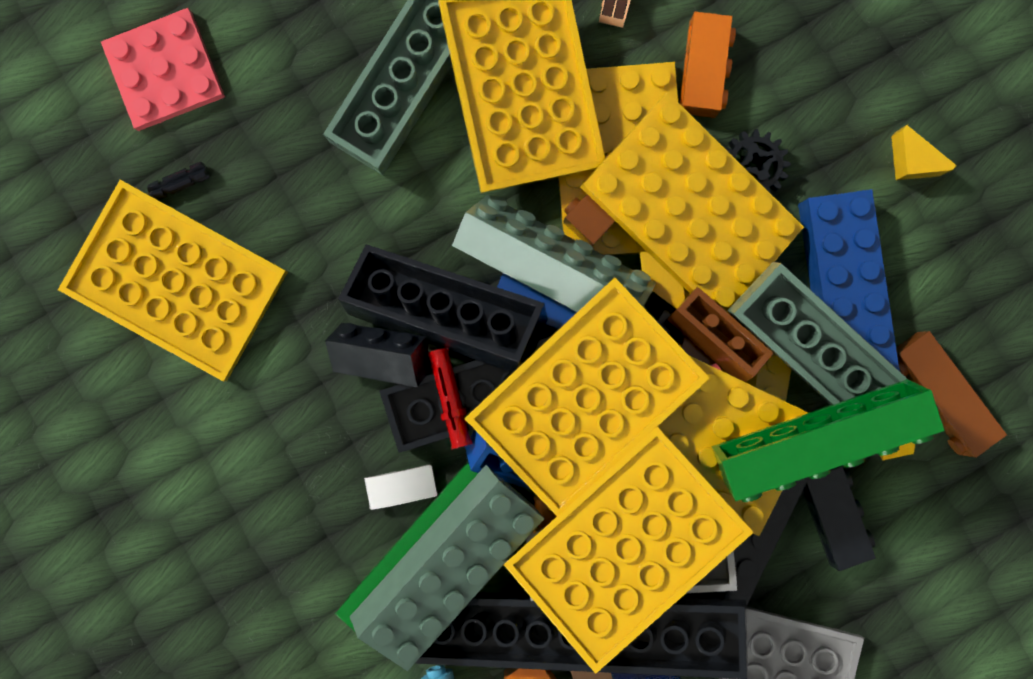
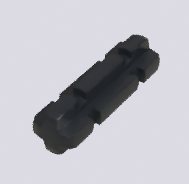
M197 162L190 165L189 170L186 168L163 177L162 182L157 180L148 184L147 189L151 197L161 200L168 197L167 193H177L195 185L194 181L201 182L210 177L209 171L204 163Z

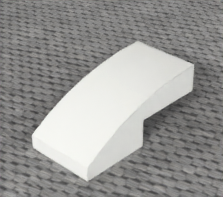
M431 465L364 478L371 510L437 496Z

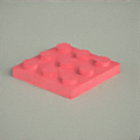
M189 8L101 41L134 129L137 131L225 98L197 23Z

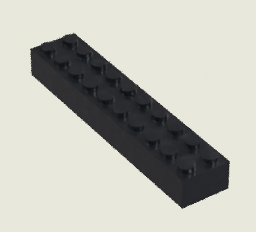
M478 592L415 662V664L594 672L540 607L530 600L529 594ZM680 598L598 672L747 679L746 600Z

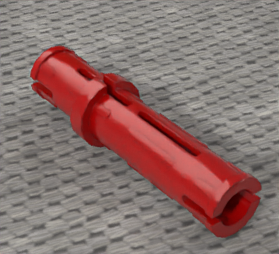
M443 348L428 353V357H430L443 409V414H440L441 419L446 421L452 445L451 448L455 449L471 445L473 443L470 439L465 420L467 410L462 407L449 356V349Z

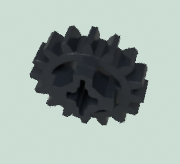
M755 129L749 137L744 131L739 135V141L733 138L728 143L731 149H725L734 158L738 151L741 150L740 164L744 168L751 161L753 163L765 161L758 169L757 167L745 169L770 194V189L776 192L781 188L778 181H784L789 176L782 171L791 166V162L783 161V157L789 153L788 149L779 150L778 146L782 140L770 141L771 132H767L763 137H760L759 130ZM774 164V172L769 180L768 178L770 177L768 170L770 166Z

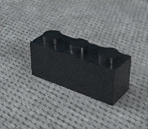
M341 323L325 340L333 372L418 387L432 369L430 357H428L429 350L426 336L359 326L352 323Z
M842 466L831 469L830 474L818 479L809 478L803 489L804 497L829 565L838 571L876 558L872 549L875 547L874 538L871 532L865 529L861 519L864 517L863 508L860 502L854 499L850 489L853 487L852 478L849 472L843 469Z

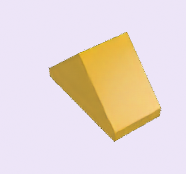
M908 125L896 131L891 137L896 180L937 177L952 171L956 167V164Z

